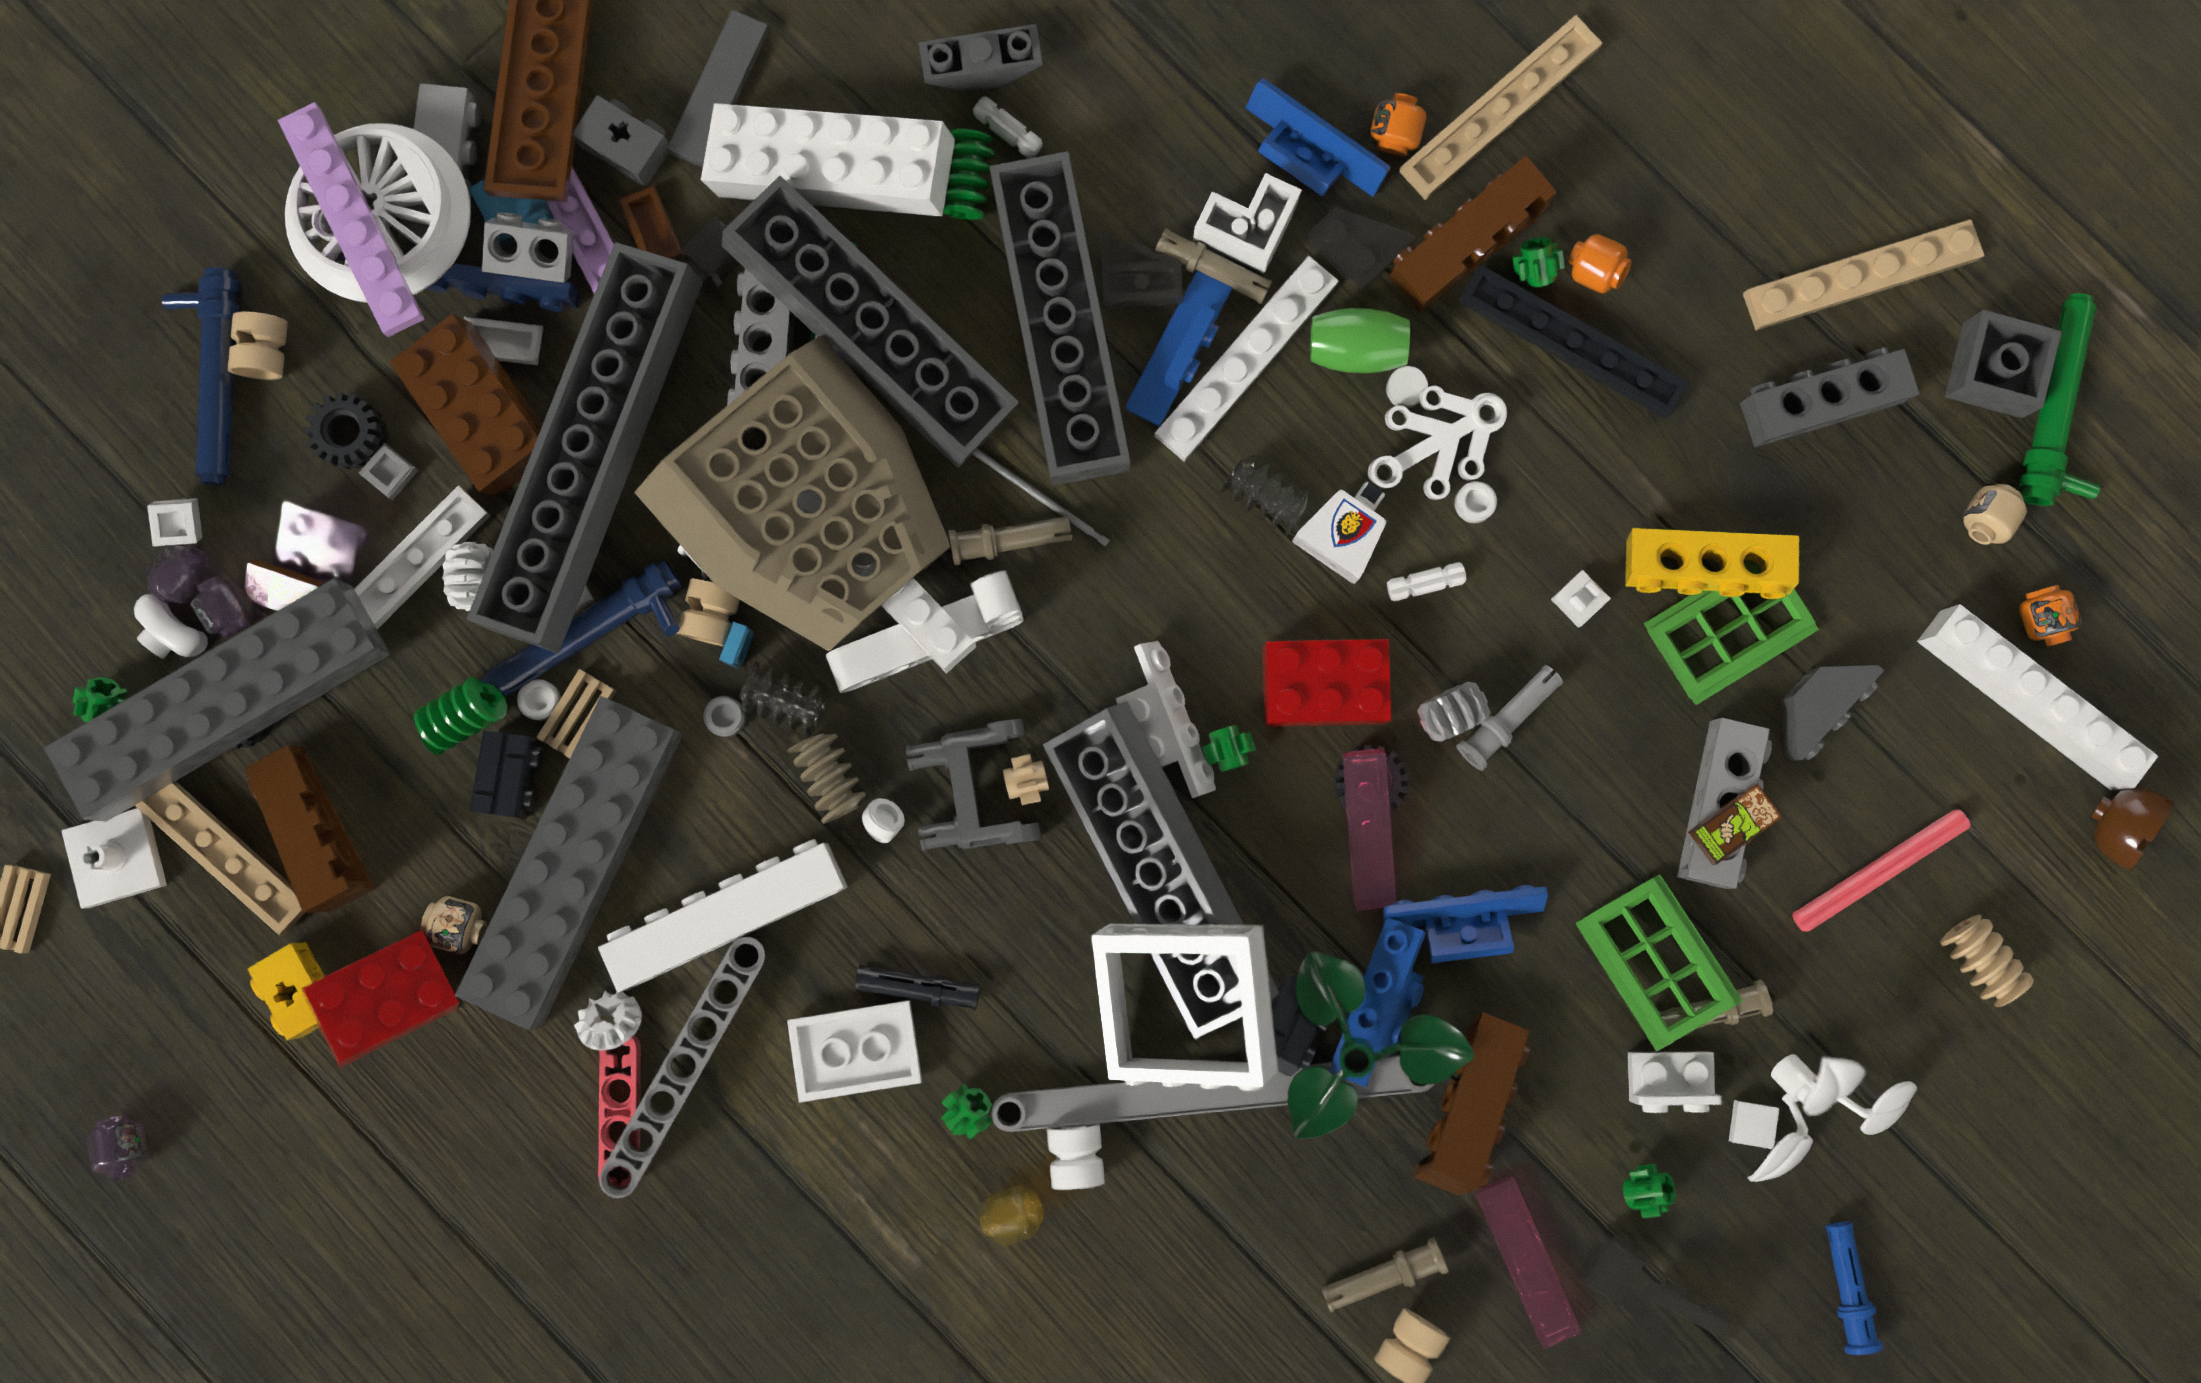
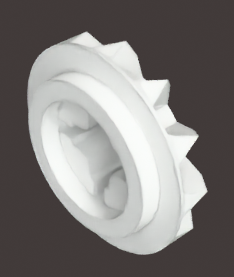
M604 991L602 998L596 1001L589 998V1006L578 1011L579 1022L574 1026L581 1042L585 1046L594 1050H609L624 1044L636 1033L641 1023L642 1013L640 1006L633 996L629 997L624 992L611 995ZM603 1014L613 1016L616 1025L613 1026L611 1023L602 1021L601 1016Z

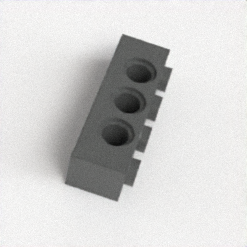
M1888 347L1865 354L1863 356L1864 361L1851 364L1850 359H1844L1826 366L1827 372L1813 375L1812 370H1807L1789 377V383L1776 387L1774 381L1753 387L1750 389L1752 394L1743 400L1740 405L1754 447H1760L1897 406L1916 397L1920 393L1905 349L1889 353ZM1860 376H1864L1870 381L1872 386L1871 392L1862 388L1859 382ZM1822 387L1831 390L1834 395V403H1830L1823 398L1821 393ZM1784 398L1790 399L1795 403L1796 414H1791L1784 408Z

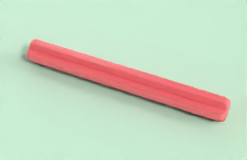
M1952 810L1795 911L1792 915L1795 923L1802 931H1811L1969 829L1971 826L1969 819L1963 811Z

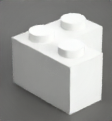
M1265 173L1249 208L1211 192L1195 225L1193 242L1198 244L1200 241L1206 244L1205 248L1264 275L1298 205L1302 190Z

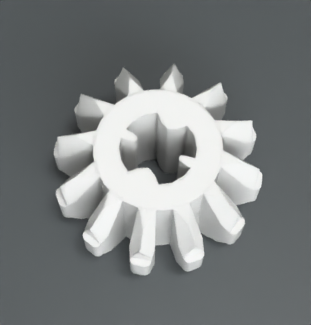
M463 542L462 544H454L451 549L447 550L445 554L446 561L442 564L444 569L442 579L445 585L444 593L447 595L450 606L470 611L493 553L492 548L487 547L486 544Z

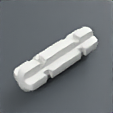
M982 97L973 109L974 116L984 124L989 123L991 130L1013 147L1017 145L1018 151L1030 159L1037 155L1042 147V140L1032 131L1027 133L1026 127L1002 108L998 110L997 104L988 97Z
M1458 562L1446 565L1443 570L1438 567L1410 574L1407 579L1404 576L1390 579L1387 582L1388 594L1392 601L1406 599L1409 597V594H1412L1414 597L1446 588V585L1449 587L1462 585L1466 582V572L1462 563Z

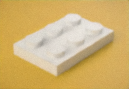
M910 1000L787 1020L799 1102L922 1082Z

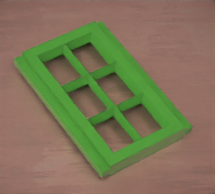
M1753 561L1744 562L1745 568L1750 573H1762L1757 563ZM1795 589L1790 595L1786 594L1785 597L1779 599H1768L1751 610L1741 596L1732 597L1743 615L1717 631L1713 630L1703 613L1729 597L1721 596L1719 591L1703 590L1700 594L1689 595L1648 620L1644 625L1688 697L1697 705L1819 630L1815 620ZM1782 601L1793 617V620L1766 636L1755 616ZM1696 618L1707 637L1680 653L1669 634ZM1748 622L1759 641L1731 657L1719 638ZM1712 643L1724 662L1696 678L1685 659Z
M1660 874L1576 923L1577 928L1656 1051L1661 1050L1743 1002ZM1649 898L1667 927L1647 938L1629 909ZM1623 914L1640 940L1638 944L1622 953L1603 926V924ZM1671 934L1691 963L1672 975L1652 946ZM1644 950L1647 951L1664 978L1644 990L1626 962ZM1695 971L1714 998V1001L1697 1011L1693 1009L1677 984L1678 981ZM1668 987L1671 988L1688 1015L1669 1027L1650 999Z

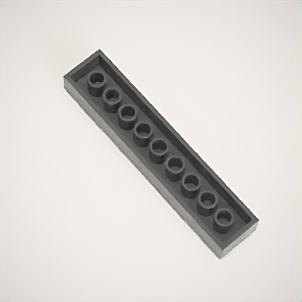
M617 242L614 243L468 613L467 620L488 630L559 654L703 284L702 279L688 264Z

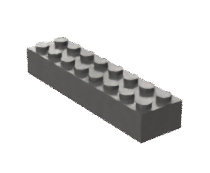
M1069 152L990 166L992 185L1051 485H1061L1130 471V457Z
M780 175L723 230L722 247L818 337L823 336L849 367L958 469L1005 421L1019 403Z
M334 578L44 747V750L82 819L107 822L238 745L246 738H250L253 734L262 731L388 657L391 653L354 588Z
M600 696L455 996L530 1031L543 1027L684 733L611 699Z
M1128 701L1104 709L1043 744L1135 924L1244 925ZM1151 953L1194 1038L1200 1037L1243 1016L1237 954ZM1267 970L1271 1001L1280 993Z

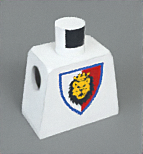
M1369 482L1363 484L1355 497L1340 489L1298 531L1292 542L1355 584L1363 574L1387 522L1383 517L1374 512L1384 498V492Z

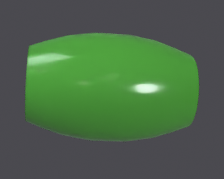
M1366 308L1339 309L1312 317L1310 362L1331 370L1347 373L1383 372L1407 365L1410 321L1406 318L1387 311Z

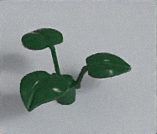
M1316 951L1309 952L1301 963L1297 976L1296 994L1299 1007L1308 1020L1319 1026L1327 1025L1338 1017L1345 1043L1340 1052L1341 1070L1335 1076L1325 1067L1311 1066L1306 1070L1302 1069L1291 1080L1287 1093V1102L1294 1137L1297 1139L1320 1137L1339 1129L1352 1118L1357 1108L1358 1094L1351 1084L1341 1081L1343 1077L1363 1078L1372 1071L1374 1061L1379 1062L1383 1057L1402 1050L1399 1063L1405 1075L1420 1084L1439 1083L1451 1077L1462 1066L1473 1060L1474 1052L1469 1042L1454 1025L1443 1018L1430 1014H1421L1407 1019L1402 1024L1401 1038L1403 1042H1396L1379 1051H1374L1373 1046L1366 1039L1360 1037L1353 1038L1345 1016L1347 1013L1358 1010L1364 1001L1366 988L1361 973L1346 960Z

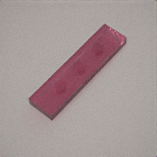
M1383 748L1342 753L1354 906L1356 911L1384 908L1396 902L1386 752Z
M1509 1176L1475 1191L1476 1198L1541 1347L1546 1349L1582 1333L1515 1178Z

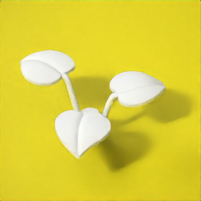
M1795 1054L1785 1057L1773 1068L1771 1077L1787 1093L1782 1099L1790 1107L1797 1123V1130L1784 1137L1773 1148L1757 1171L1747 1178L1755 1182L1779 1177L1797 1166L1809 1151L1813 1139L1807 1135L1808 1128L1796 1104L1797 1101H1801L1804 1104V1111L1808 1115L1823 1113L1839 1101L1861 1117L1867 1118L1860 1129L1864 1134L1873 1135L1886 1130L1902 1116L1915 1094L1917 1086L1913 1082L1896 1084L1876 1101L1873 1108H1862L1846 1097L1859 1085L1864 1077L1865 1070L1858 1063L1844 1059L1822 1058L1818 1077Z

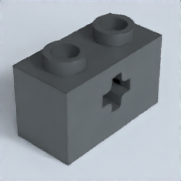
M597 95L574 129L573 136L581 149L647 188L669 155L667 150L669 143L664 136L666 134L665 130L649 119L641 122L631 116L633 112L622 102L614 98L611 102H608Z

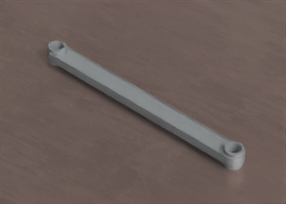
M1400 1055L1385 1056L1381 1061H1377L1368 1088L1345 1078L1341 1079V1081L1351 1084L1356 1089L1358 1098L1423 1092L1429 1090L1434 1085L1412 1083L1401 1069L1399 1063ZM1332 1062L1311 1063L1308 1067L1322 1066L1330 1071ZM1302 1068L1292 1076H1286L1278 1071L1261 1089L1253 1091L1241 1090L1239 1085H1224L1215 1089H1205L1199 1083H1186L1177 1087H1166L1162 1085V1082L1148 1081L1140 1085H1127L1125 1082L1012 1092L1003 1094L996 1099L992 1106L991 1116L994 1124L999 1129L1015 1132L1288 1105L1287 1093L1291 1080ZM1005 1102L1016 1103L1021 1109V1118L1013 1123L1005 1122L999 1115V1106Z

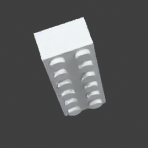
M714 103L701 181L718 197L755 200L780 175L811 205L942 216L955 139L943 121Z

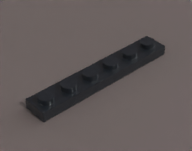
M1482 265L1479 266L1459 301L1460 304L1664 419L1671 416L1689 384L1687 380Z

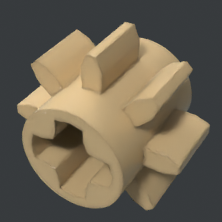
M1030 754L1011 758L1013 767L1003 770L1009 798L1020 797L1022 806L1040 802L1039 792L1049 790L1043 760L1032 763Z

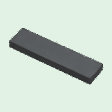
M731 10L667 147L670 154L703 168L714 103L736 104L769 33L767 24Z

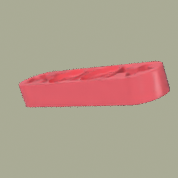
M635 1035L623 1044L624 1046H630V1053L623 1055L622 1068L630 1066L631 1073L622 1071L610 1074L609 1067H618V1054L611 1053L610 1049L599 1051L598 1177H600L601 1171L609 1158V1151H613L617 1144L609 1136L611 1124L615 1121H623L628 1125L640 1104L641 1047L640 1041ZM617 1079L626 1081L631 1090L628 1100L622 1103L614 1101L609 1093L610 1085ZM640 1128L633 1130L630 1134V1141L637 1149H640ZM621 1166V1169L628 1171L629 1177L622 1180L621 1185H618L617 1179L610 1177L609 1174V1179L615 1186H626L632 1180L630 1171Z

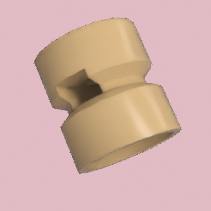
M233 313L231 338L237 344L230 347L228 371L248 378L281 379L283 376L284 354L279 351V348L286 344L288 321L265 313Z
M692 578L685 598L690 607L689 610L681 613L678 624L680 629L677 634L724 647L732 627L729 617L737 614L740 599L719 588L713 582Z
M1403 1308L1394 1323L1393 1331L1396 1339H1385L1374 1360L1386 1371L1405 1383H1425L1433 1370L1428 1359L1438 1358L1444 1351L1450 1337L1428 1320L1411 1310Z

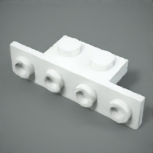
M1159 641L1134 646L1148 685L1116 698L1117 704L1128 701L1161 767L1178 761L1192 798L1215 791L1213 769L1211 765H1207V761L1203 756L1199 745V733L1194 724L1189 720L1184 707V694L1174 681L1170 671V658L1167 652L1161 647Z

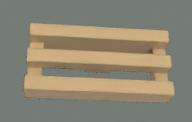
M579 669L536 738L570 758L598 700L570 745H565L564 741L596 690L602 691L600 696L612 699L616 690ZM587 682L588 686L555 738L552 737L584 683Z
M15 865L4 866L0 880L1 949L14 950V952L22 954L29 953L51 874ZM30 878L34 879V882L30 892L29 900L23 917L17 941H13L19 917L22 916L24 910V899L27 892Z

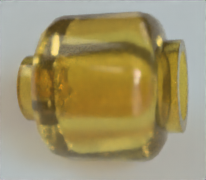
M1021 1185L989 1195L984 1203V1213L980 1214L982 1231L987 1237H992L1001 1246H1010L1036 1236L1040 1223L1044 1221V1211L1039 1197L1034 1191L1029 1192Z

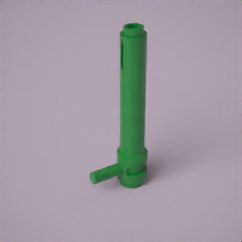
M2070 294L2068 300L2062 304L2057 330L2062 332L2043 408L2039 409L2031 449L2025 452L2023 467L2026 469V472L2020 476L2018 490L2023 496V501L2028 504L2037 506L2053 505L2055 497L2061 495V490L2089 499L2096 498L2100 491L2098 484L2065 473L2068 462L2065 451L2097 309L2096 304L2093 303L2094 297L2088 294Z

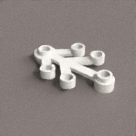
M1430 386L1423 389L1419 395V403L1425 410L1434 411L1444 408L1465 415V417L1453 424L1411 413L1405 406L1399 405L1390 408L1385 415V423L1390 429L1398 431L1406 428L1431 436L1396 457L1382 456L1373 460L1368 468L1370 482L1381 489L1393 487L1400 482L1404 470L1439 450L1433 475L1425 481L1423 489L1425 495L1432 500L1445 498L1450 491L1448 480L1459 440L1471 431H1473L1468 456L1460 460L1457 470L1459 475L1465 480L1479 478L1484 472L1483 457L1491 432L1500 429L1507 418L1506 405L1499 396L1493 393H1482L1470 400L1445 393L1438 386ZM1429 391H1433L1438 395V403L1435 406L1430 405L1426 400V395ZM1483 406L1491 410L1492 416L1488 421L1483 420L1480 416V409ZM1395 411L1403 413L1404 422L1402 425H1396L1393 422L1392 415ZM1469 460L1473 461L1477 466V471L1474 475H1469L1465 470V465ZM1381 465L1386 466L1390 471L1387 480H1381L1377 475V469ZM1434 480L1440 481L1443 485V491L1440 495H1435L1431 491V484Z

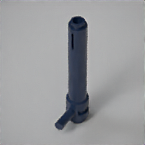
M216 267L203 270V277L199 278L198 292L163 294L161 300L165 309L198 308L197 317L201 319L195 475L200 476L199 483L221 486L225 485L226 478L230 477L234 374L228 371L230 347L235 345V340L231 338L233 313L241 312V307L237 304V297L241 296L242 283L238 281V273L236 271Z
M663 560L659 564L654 561L644 568L645 572L638 577L633 574L622 581V587L575 615L559 654L529 644L487 670V676L482 678V682L494 685L504 697H507L636 615L642 614L644 616L652 610L665 635H675L680 627L666 601L677 595L676 590L683 587L682 582L667 560Z

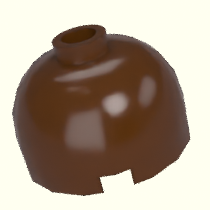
M2146 788L2121 790L2112 800L2103 797L2090 816L2097 820L2093 832L2096 846L2113 863L2130 871L2144 854L2141 850H2144L2159 832L2175 802Z

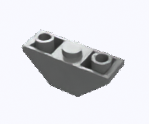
M1036 24L918 42L925 83L964 92L1006 86L1043 65Z
M1879 665L1818 667L1807 671L1781 699L1784 757L1789 762L1813 758L1825 745V742L1821 739L1831 729L1836 731L1849 720L1852 713L1848 710L1857 700L1864 701L1877 689L1879 684L1875 680L1884 670Z

